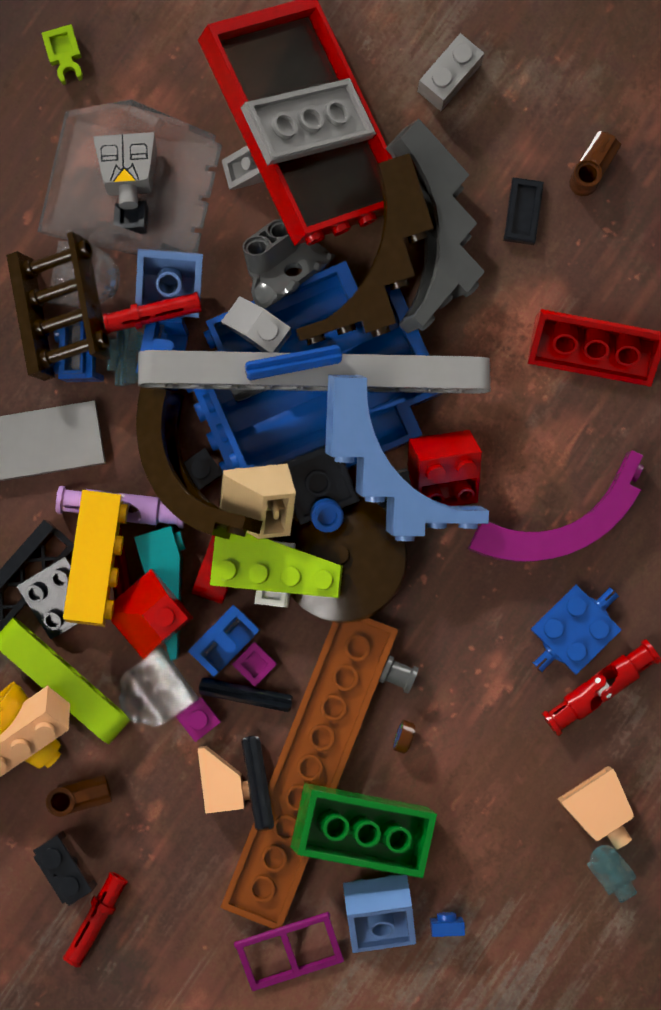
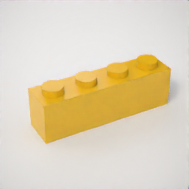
M82 490L63 620L66 622L105 627L106 619L112 620L114 600H109L111 587H117L119 568H114L115 556H121L124 539L123 536H119L120 523L126 524L128 504H123L124 500L120 494Z

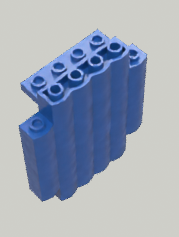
M346 261L314 274L303 282L295 292L265 308V310L291 327L292 334L278 353H295L339 345L342 354L429 356L418 329L407 334L400 327L399 323L409 308L400 288L391 291L389 285L385 286L396 320L395 324L389 325L391 332L372 337L371 332L363 334L360 322L355 323L356 330L338 335L337 330L324 333L326 340L307 345L306 340L299 342L295 329L325 320L340 309L358 289ZM228 312L206 321L209 330L203 333L210 349L217 347V351L261 352L221 323ZM186 389L188 393L195 392L198 403L193 405L200 422L207 420L211 432L206 433L212 450L219 449L224 459V461L219 462L222 473L223 470L276 465L326 444L328 391L266 390L243 401L236 402L230 389ZM367 392L371 423L384 454L408 444L410 438L422 437V432L411 408L443 393ZM354 457L353 463H345L347 469L357 466V457Z

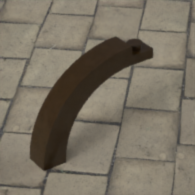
M141 387L136 414L138 450L147 479L162 503L187 525L213 536L229 539L231 533L243 537L246 536L247 531L260 534L263 521L231 513L217 507L192 482L183 462L179 442V421L184 396L166 389Z

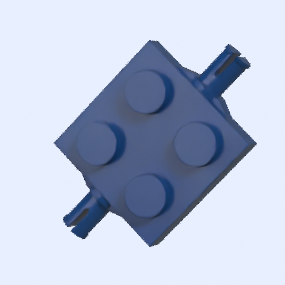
M575 585L530 629L542 641L546 649L532 662L537 667L546 659L538 668L539 671L543 672L554 660L564 663L577 675L622 630L609 617L606 611L619 597L615 592L607 601L605 600L614 591L609 587L607 591L595 600L587 596Z

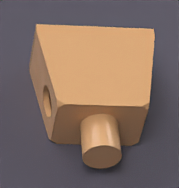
M605 767L558 798L560 804L595 841H599L607 836L615 849H620L632 840L623 825L633 819L634 814L613 768Z

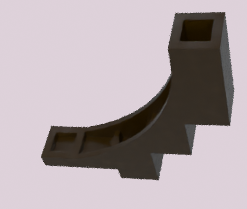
M410 153L378 163L376 166L383 194L384 223L377 255L370 271L360 287L340 309L325 320L295 329L299 342L306 340L307 345L326 340L324 333L337 330L338 335L356 330L355 323L360 322L363 334L371 332L372 337L391 332L389 325L395 324L396 320L385 286L389 285L392 291L409 285L408 278L415 276L403 239L408 238L409 244L428 238L426 232L434 228Z

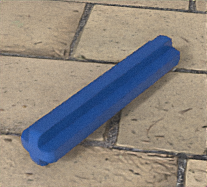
M332 345L248 361L245 364V372L248 380H255L339 364L342 361V353L339 345Z

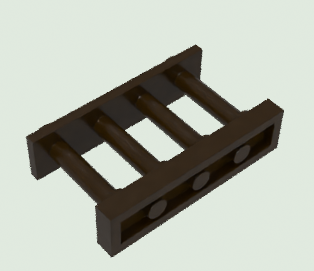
M73 231L67 233L69 249L35 261L18 251L6 255L27 373L29 376L43 381L55 378L53 368L55 362L88 351L90 355L107 361L111 359L109 353L111 341L104 327L91 259L93 257V248L88 239ZM72 261L74 279L39 290L37 277L40 272ZM78 291L80 309L48 320L44 319L42 308L44 302ZM83 321L86 339L50 350L48 341L50 332Z

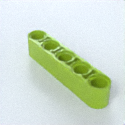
M13 617L0 631V651L41 688H45L48 685L69 702L70 713L102 741L110 745L130 722L131 719L125 712L21 621Z

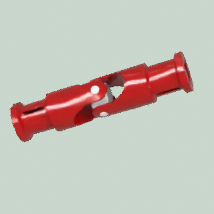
M644 639L641 641V646L627 656L621 655L591 677L590 680L563 697L564 701L549 712L544 711L541 714L554 733L560 736L564 728L577 719L581 721L599 708L602 703L639 679L640 673L652 664L661 663V658L650 642ZM616 678L611 686L606 682L607 679Z

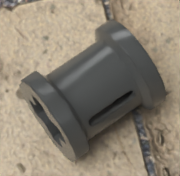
M389 655L379 682H390L403 688V692L408 694L419 668L416 666L411 668L394 661V657Z

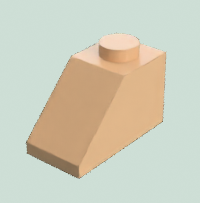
M200 746L198 748L205 814L244 809L246 806L245 800H251L248 781H243L242 773L209 747Z

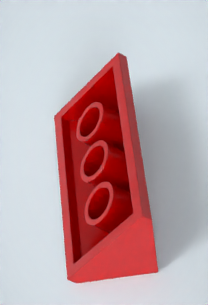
M541 309L535 317L527 364L651 387L661 358V331Z

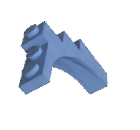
M328 374L325 453L335 457L334 461L339 463H353L354 457H357L356 493L365 497L367 502H385V497H387L386 531L395 536V540L414 541L415 536H425V523H427L428 528L434 529L447 528V523H458V527L464 529H476L478 524L489 523V510L481 506H449L421 494L406 482L390 464L375 436L368 408L367 378L361 375Z

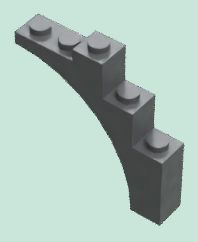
M420 119L403 128L385 148L392 158L410 153L434 227L426 232L428 238L424 239V266L419 288L411 307L399 323L400 327L407 334L417 329L423 331L429 327L435 320L433 314L438 308L442 309L451 300L462 295L465 297L471 295L479 287L477 281L485 272L462 247L471 239L472 236L469 232L477 224L455 199L463 191L464 187L461 184L467 179L469 174Z

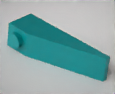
M169 526L134 537L144 573L146 574L150 569H153L181 602L183 566L181 551L186 549L181 531L175 532L174 527ZM180 630L165 642L170 661L179 658Z

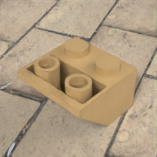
M288 464L223 470L220 498L221 509L263 521L260 534L247 531L248 534L257 539L290 536L296 491Z

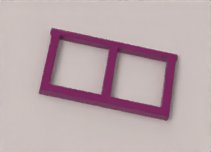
M329 912L234 942V947L237 949L252 992L344 962ZM324 921L335 955L299 967L287 933ZM281 936L292 969L256 981L244 947Z

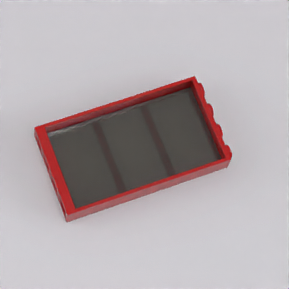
M295 0L207 24L198 38V42L294 246L304 242L308 246L314 245L322 241L327 234L333 233L334 236H339L348 232L353 225L359 224L360 227H365L378 219L377 217L384 215L382 187L376 166L378 163L393 158L385 149L387 145L318 0ZM350 78L376 135L370 140L267 166L241 110L242 105L248 101Z

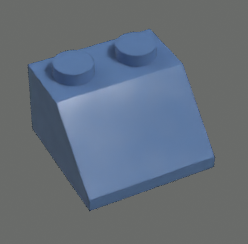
M138 249L135 303L141 306L198 292L201 302L203 254ZM199 312L180 317L199 318Z
M388 875L382 878L358 879L353 882L343 883L353 953L416 944L413 909L407 875Z

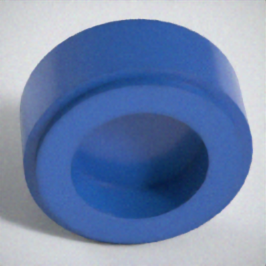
M325 498L317 501L312 506L310 518L316 529L328 533L337 530L341 526L344 514L342 508L335 500Z

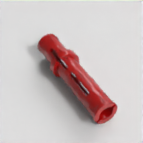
M198 292L141 306H138L137 303L131 304V308L103 313V320L107 333L111 334V332L136 327L137 330L143 329L145 324L196 312L200 313L202 312V306Z
M110 872L98 896H93L91 900L92 906L78 929L68 950L63 955L64 961L77 968L82 966L106 919L115 912L116 907L114 905L128 883L126 878L115 872Z

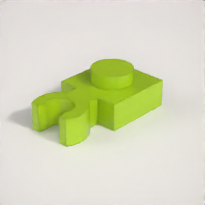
M72 24L42 32L51 66L60 64L57 70L60 82L63 85L67 84L65 74L70 70L76 72L79 81L82 80L83 73L81 68L73 61L82 57Z

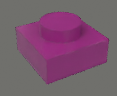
M254 641L232 665L255 687L277 663Z
M200 697L176 716L195 742L221 722L203 697Z

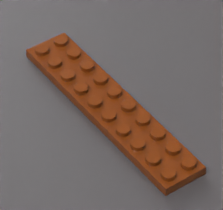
M370 618L349 623L332 622L268 785L274 827L267 831H258L253 823L220 908L272 929L283 926L309 857L297 855L290 847L304 783L333 789L337 788L398 629Z

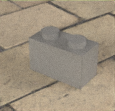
M460 33L419 80L417 92L442 111L481 66L484 52Z

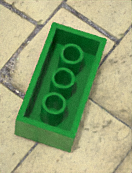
M304 783L290 847L300 856L423 878L437 814L426 806Z

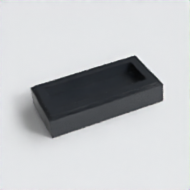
M512 178L503 241L528 245L535 244L544 182Z

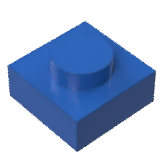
M454 912L437 913V918H430L432 937L465 936L463 918L457 917Z

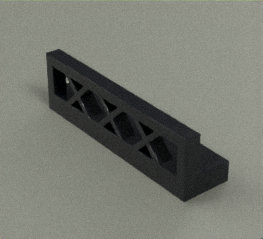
M43 520L0 569V631L27 604L21 595V599L16 605H4L3 593L8 586H17L25 581V567L30 562H42V570L47 568V561L55 562L65 556L68 558L73 552L74 543L50 521ZM55 535L67 547L58 557H46V543ZM41 550V558H34ZM20 574V582H13ZM11 608H13V609L5 616V610H4V609H11Z

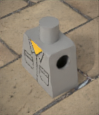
M154 132L94 136V144L107 195H119V207L122 209L137 208L138 194L150 193L153 187L157 158V143Z

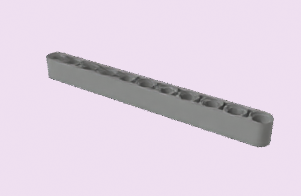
M145 350L138 352V386L144 388L328 391V374L361 375L366 377L367 392L479 394L491 391L490 358L342 354V361L339 364L248 380L245 372V364L248 361L290 353Z

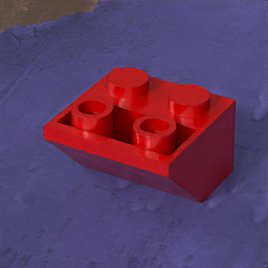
M463 430L410 438L408 442L407 465L411 486L421 494L449 506L478 503L482 451L471 431Z

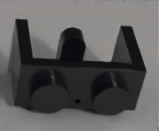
M62 831L34 849L35 856L33 857L62 904L66 902L70 906L93 891L97 883L95 880L88 883L78 867V859L70 855L62 842V839L66 837V834Z

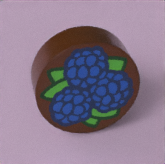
M406 720L401 721L393 743L394 751L403 754L407 753L415 733L414 723Z

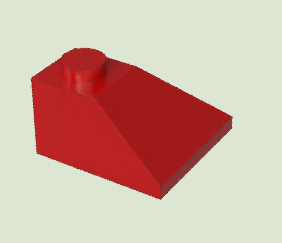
M150 569L114 600L111 622L142 659L145 660L190 622L193 616L156 572Z

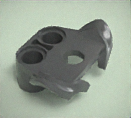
M281 218L275 219L249 237L242 246L248 274L253 280L251 287L253 300L256 305L264 309L295 292L303 282L315 273L324 270L327 264L336 257L335 254L329 252L318 243L308 246L304 242L294 246ZM290 268L302 269V272L297 276L285 274Z

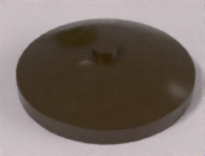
M358 496L360 501L342 508L344 519L337 530L328 533L321 532L315 528L312 521L300 525L296 516L292 521L290 536L283 537L282 542L295 543V549L343 566L340 598L290 593L291 597L304 610L326 621L349 623L375 615L385 608L396 596L406 574L408 560L406 542L395 540V536L386 531V510L375 502L365 501V498Z

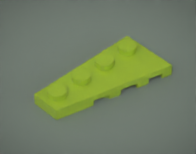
M247 532L245 537L231 533L229 539L215 536L210 585L340 598L343 566L266 538L257 539Z

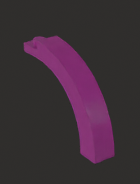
M633 450L627 452L610 487L601 500L589 512L571 524L541 532L516 531L500 527L491 522L479 524L467 549L497 560L535 562L568 555L588 546L610 531L635 502L641 489L630 485V482H636L644 468V465L640 464L643 455Z

